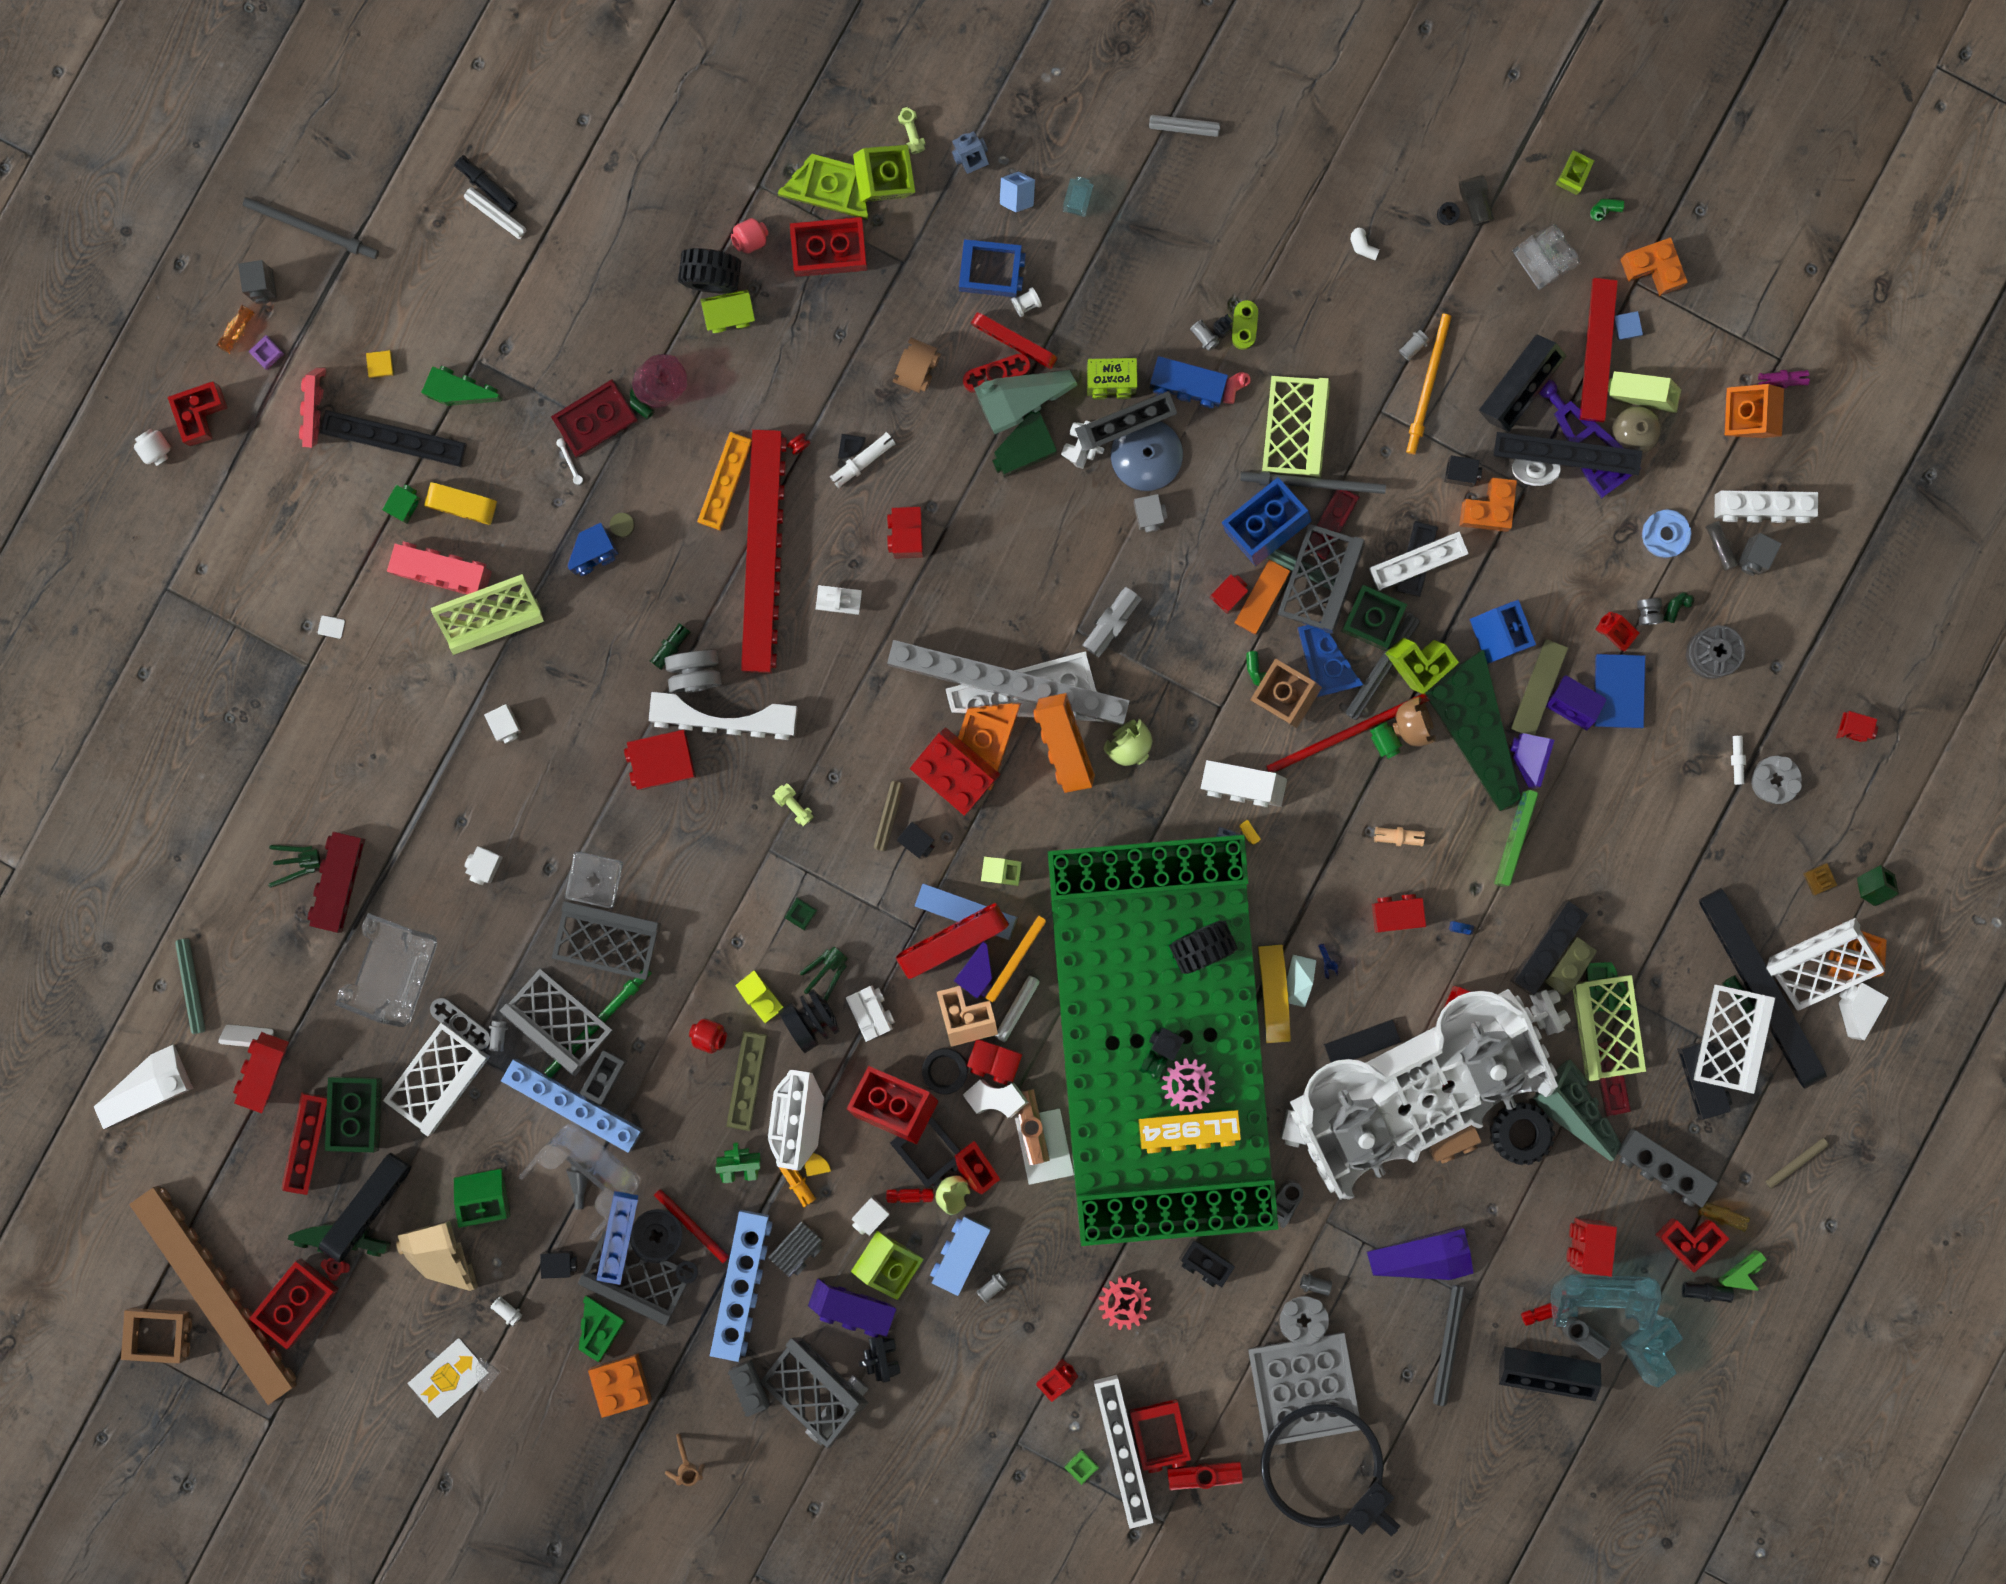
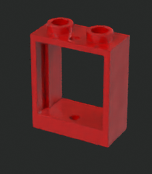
M1177 1399L1129 1410L1143 1471L1148 1470L1149 1473L1162 1471L1163 1466L1181 1467L1187 1464L1186 1461L1191 1460ZM1174 1413L1182 1452L1147 1460L1138 1421Z

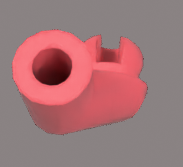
M1239 372L1226 380L1223 395L1224 403L1234 404L1236 391L1249 385L1251 381L1249 374Z

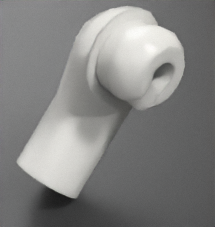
M1356 228L1352 232L1350 239L1354 251L1357 254L1376 260L1380 249L1368 245L1365 236L1366 231L1363 228Z

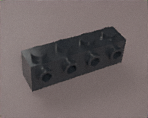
M1536 334L1480 407V413L1490 424L1510 432L1567 355L1556 342Z
M1504 1347L1499 1361V1385L1596 1401L1602 1387L1601 1363Z

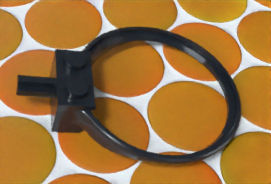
M1316 1404L1305 1406L1289 1413L1275 1425L1263 1448L1261 1473L1267 1494L1283 1514L1295 1522L1315 1528H1331L1348 1524L1353 1526L1362 1535L1373 1522L1391 1537L1400 1528L1401 1525L1384 1511L1394 1499V1496L1383 1486L1384 1463L1381 1447L1371 1428L1360 1417L1342 1407ZM1312 1413L1339 1415L1355 1424L1369 1441L1374 1459L1373 1476L1377 1477V1479L1342 1519H1340L1339 1514L1331 1517H1310L1298 1513L1281 1499L1274 1488L1270 1476L1272 1448L1280 1433L1298 1418Z

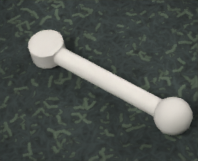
M560 438L556 444L562 449L574 476L573 482L576 485H581L583 478L578 475L565 447V439Z

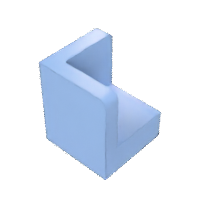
M1021 172L1001 177L1000 204L1014 212L1032 207L1034 205L1035 179Z

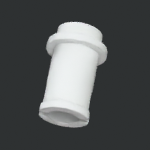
M499 1296L490 1307L506 1320L507 1325L511 1324L514 1326L522 1317L520 1309L516 1310L502 1296Z

